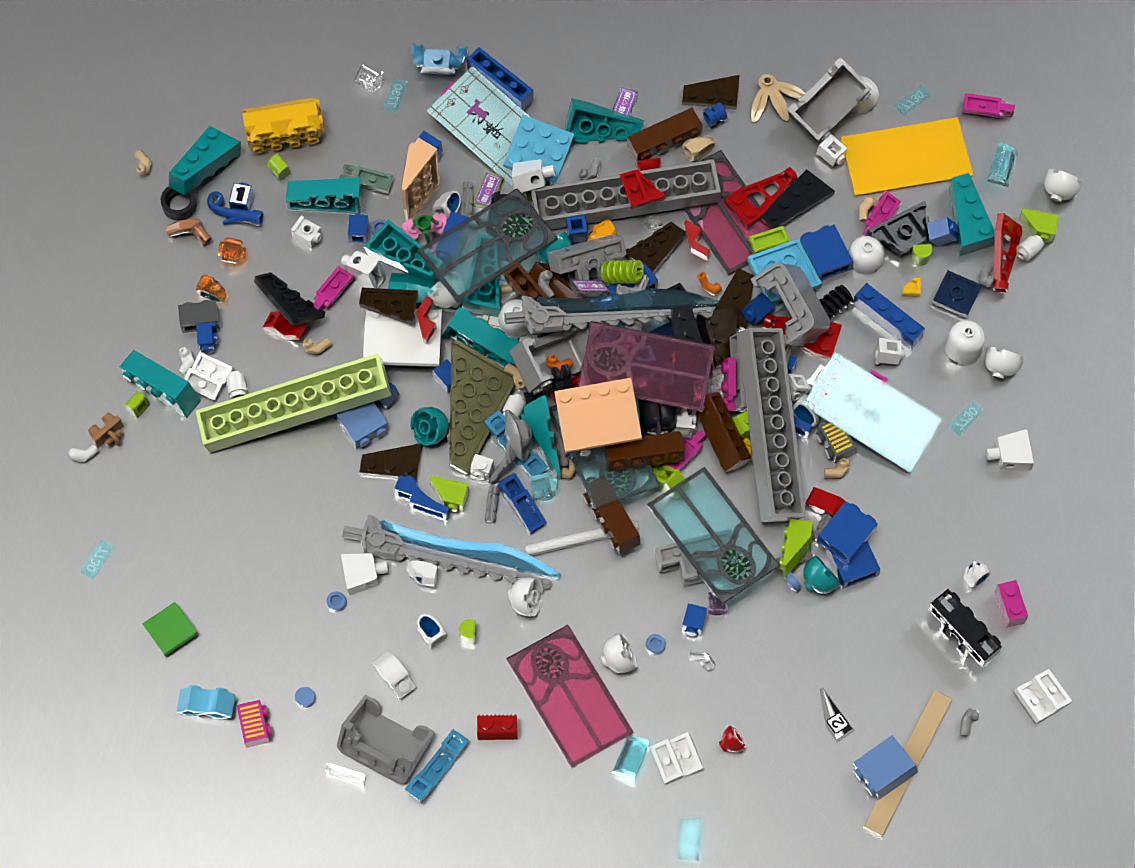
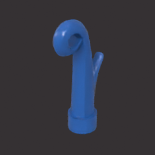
M217 191L209 194L207 198L208 207L213 212L229 218L222 222L224 225L235 222H248L258 226L262 224L263 211L222 207L223 195ZM218 197V201L214 204V198Z

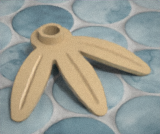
M766 74L761 76L758 81L761 89L753 101L751 121L755 123L759 120L765 109L768 96L779 116L784 121H788V107L781 93L799 99L805 92L790 83L777 82L772 75Z

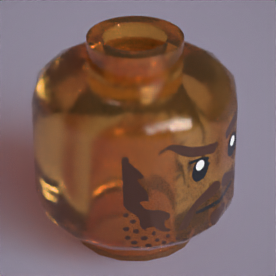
M225 238L224 241H220L218 256H221L222 261L237 264L241 258H245L246 248L243 247L242 240Z

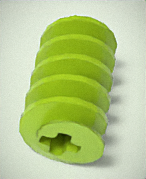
M610 260L609 262H604L601 269L602 279L608 284H637L641 281L644 273L643 263L640 260Z

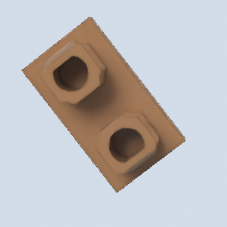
M108 412L101 419L105 424L102 429L96 424L88 429L92 441L97 448L104 443L107 446L112 442L116 445L120 443L118 437L122 434L120 429L124 425L118 415L115 417Z

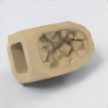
M709 136L690 138L682 145V149L691 161H697L714 148L715 141Z

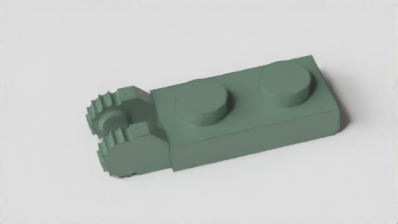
M347 164L343 166L344 172L353 174L354 177H361L363 188L388 194L393 181L392 174L361 166L356 167ZM341 174L339 178H354V177H353V176H349V175Z

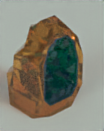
M205 274L201 276L196 288L197 294L208 300H216L218 303L224 302L227 298L226 289L221 286L219 281Z

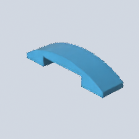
M498 410L485 420L484 423L505 450L507 444L505 416ZM531 449L525 462H522L518 457L514 460L533 480L549 468L537 453L534 454Z
M452 729L441 743L439 750L419 775L416 774L404 791L419 802H422L447 774L467 746L469 740Z

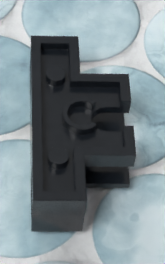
M947 589L930 603L928 610L941 622L939 630L948 640L954 635L959 640L957 643L960 645L956 649L965 658L971 655L983 667L1000 653L1002 648L1001 642L995 635L992 636L987 631L988 629L982 621H978L974 617L973 611L968 606L965 607L960 602L961 600L955 592ZM944 598L954 607L951 612L941 604ZM984 641L994 650L990 655L981 647Z

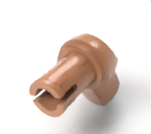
M197 218L179 220L166 226L167 235L170 237L184 233L194 234L202 245H206L212 239L202 227L203 222Z

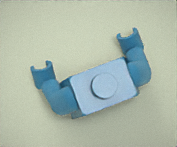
M413 43V62L415 66L421 67V74L455 76L456 69L461 68L464 59L468 57L467 46L465 48L458 46L457 55L455 56L450 50L424 49L423 52V44L415 45Z

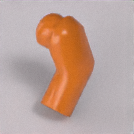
M705 272L697 275L701 287L712 295H718V292L722 291L720 284L714 283L712 285L709 282Z
M549 355L546 360L549 368L557 367L560 372L561 365L567 364L569 368L573 367V361L570 358L560 362L555 355Z

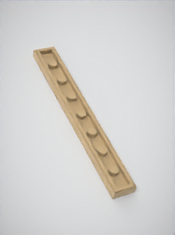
M936 690L933 691L904 748L917 767L952 701V698ZM912 777L877 800L863 827L864 829L882 837Z

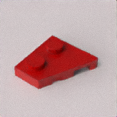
M638 169L620 174V180L631 209L666 199L665 193L663 191L660 192L654 186V183L646 179Z

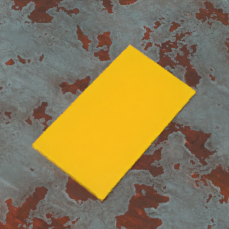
M958 117L840 137L841 143L847 147L845 159L855 197L880 193L886 190L892 191L951 181V178L965 173H969L973 177Z

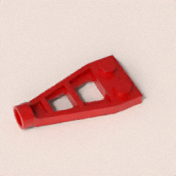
M788 167L779 174L736 190L724 199V203L745 227L749 228L759 221L760 216L798 178L797 174L791 167ZM774 183L778 190L770 196L764 187ZM760 193L765 201L760 207L755 208L747 199L748 195Z
M1005 213L997 214L995 226L993 290L1000 293L1008 292V279L1016 257V247L1020 244V237L1022 236V226ZM1003 237L1010 242L1008 252L1003 250ZM1004 259L1006 261L1002 269V260Z
M767 313L762 328H782L783 335H785V323L791 320L792 317L775 316ZM830 321L829 329L818 337L816 343L809 342L804 346L797 347L811 355L831 360L842 325Z

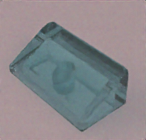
M701 818L681 819L678 860L699 861Z

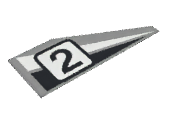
M822 687L820 694L826 728L836 742H839L855 730Z

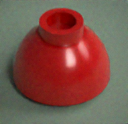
M661 159L640 160L636 162V167L639 171L657 169L661 167Z
M728 726L723 732L722 740L719 741V745L724 752H740L745 750V742L734 726Z

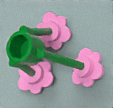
M435 213L433 216L421 215L414 220L408 219L407 222L402 224V229L414 240L424 233L426 242L429 243L430 237L428 232L431 230L432 232L436 231V233L442 234L447 223V216L445 214L439 215L438 213ZM438 243L427 248L434 256H436L435 249Z

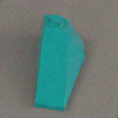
M571 98L565 131L573 133L572 141L578 143H588L587 141L601 142L611 139L625 140L628 136L641 131L644 120L590 102Z
M391 273L388 289L418 290L419 295L416 308L418 309L425 297H428L427 293L434 291L431 290L434 284L412 274ZM463 302L456 308L452 306L441 308L434 304L432 309L456 313L459 307L462 308Z
M546 395L525 405L523 407L524 414L520 415L521 420H524L530 426L532 440L556 480H561L556 447L554 448V434L550 430L551 418Z

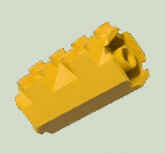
M313 97L242 109L248 147L256 154L269 150L278 151L282 149V144L285 142L289 143L290 147L293 148L304 144L313 145L319 142L318 138L322 136L321 134H325L319 98L315 99Z

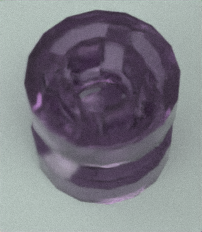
M713 591L709 592L708 601L710 605L708 606V613L710 615L726 614L727 605L725 603L722 604Z

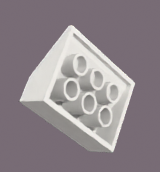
M431 309L426 317L435 322L437 327L427 344L422 339L417 313L415 314L414 326L366 310L363 358L378 353L384 365L439 366L443 326L442 310Z

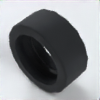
M169 186L166 187L160 198L165 215L177 221L191 217L197 207L194 191L191 190L185 194L190 200L187 207L181 210H174L168 206V200L172 196L181 193Z

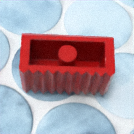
M478 715L477 739H518L517 715Z

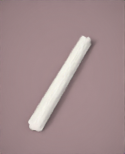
M632 520L633 525L638 531V522L636 520ZM601 528L526 545L525 551L527 556H533L610 537L608 534H604Z

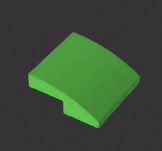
M175 602L142 623L164 656H167L198 635L195 628Z

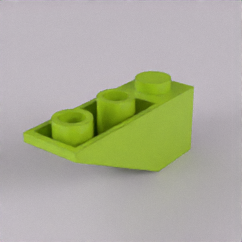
M790 519L789 527L785 526L784 538H787V540L782 543L784 557H780L779 569H783V577H787L811 549L813 521Z

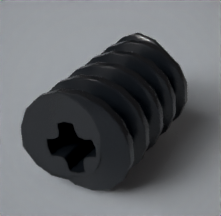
M844 285L836 286L834 290L829 291V294L824 295L823 299H819L830 320V314L833 317L837 316L835 310L841 313L843 312L841 306L848 308L847 301L850 304L854 303L851 293Z

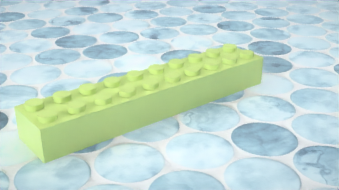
M377 353L195 410L203 445L211 453L392 396L383 361Z

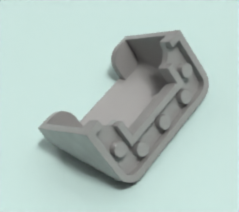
M839 57L834 62L832 70H827V73L798 99L799 102L793 103L787 110L818 141L822 139L824 141L832 134L830 130L861 100L865 102L871 96V87Z
M364 695L341 726L337 741L338 750L390 780L404 784L432 740L434 731L422 725L416 726L414 731L403 727L381 715V707L378 701Z

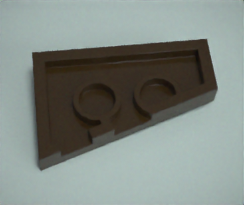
M738 306L714 310L712 317L708 319L701 315L709 346H714L712 358L715 368L721 367L724 359L731 358L729 337L736 334Z

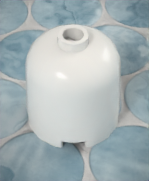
M971 320L957 322L951 328L945 342L947 357L957 362L958 365L975 363L982 353L985 342L982 327Z

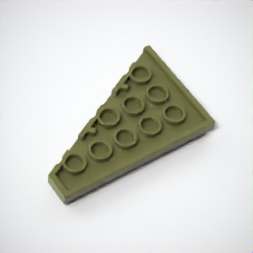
M454 339L451 343L449 465L466 475L470 470L475 454L478 455L490 432L484 421L498 410L501 411L515 383L513 376L505 372L504 367Z

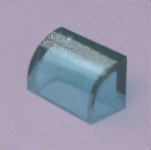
M998 142L987 182L1009 187L1018 156L1017 151L1013 147Z
M627 736L612 774L634 782L649 747V741L636 736Z

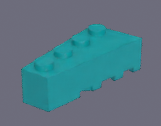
M209 126L169 172V187L183 195L187 194L201 184L203 179L214 175L217 169L220 167L224 168L229 164L230 160L238 158L240 156L241 141Z
M965 173L951 178L949 192L954 214L953 219L958 226L957 242L959 256L994 246L995 230L970 174Z
M361 177L288 181L286 192L287 210L361 213L363 198Z
M389 219L364 245L367 255L434 285L440 279L417 249L421 248L422 245ZM427 249L423 250L438 271L445 268L441 260Z
M478 234L475 249L494 237ZM497 241L473 256L466 290L498 271ZM498 276L464 296L462 309H468L472 313L498 317L500 312Z
M459 307L442 337L445 339L449 337L470 346L478 353L488 355L487 358L503 367H506L508 363L514 365L515 362L510 354V350L520 341L505 335L503 330L488 325L489 323L486 320L473 316L472 312L468 309Z
M135 350L119 366L123 372L122 376L127 381H133L142 390H146L185 418L201 402L187 380Z

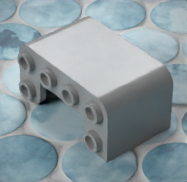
M775 263L751 279L754 287L762 286L767 291L771 290L775 294H780L789 310L792 319L785 323L788 328L786 334L783 335L786 345L804 346L829 329L830 319L799 266Z
M571 326V329L567 331L554 332L535 340L534 338L522 340L510 350V354L529 393L533 392L536 395L543 392L544 388L548 386L549 389L553 388L554 377L551 375V368L546 364L549 355H555L560 362L570 358L573 361V367L570 368L571 378L581 375L589 334L588 326L582 330L576 326ZM595 340L593 341L591 348L597 345ZM587 362V370H588V372H590V370H593V369L590 367L589 363Z

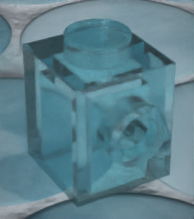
M551 472L529 477V486L534 501L541 499L547 501L556 496V489H559L557 478H553Z

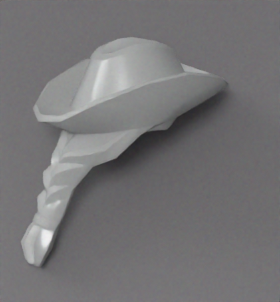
M510 410L505 411V436L507 438L505 457L490 475V483L496 482L501 473L511 465L516 457L525 462L530 453L531 428L524 420L519 419Z

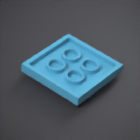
M522 115L503 167L512 170L513 163L541 159L544 167L554 165L556 176L547 177L546 183L555 185L574 134Z
M799 238L747 257V261L755 276L775 263H784L799 266L813 290L822 286ZM761 286L763 293L773 304L783 301L780 294H775L771 290L767 291L765 287Z

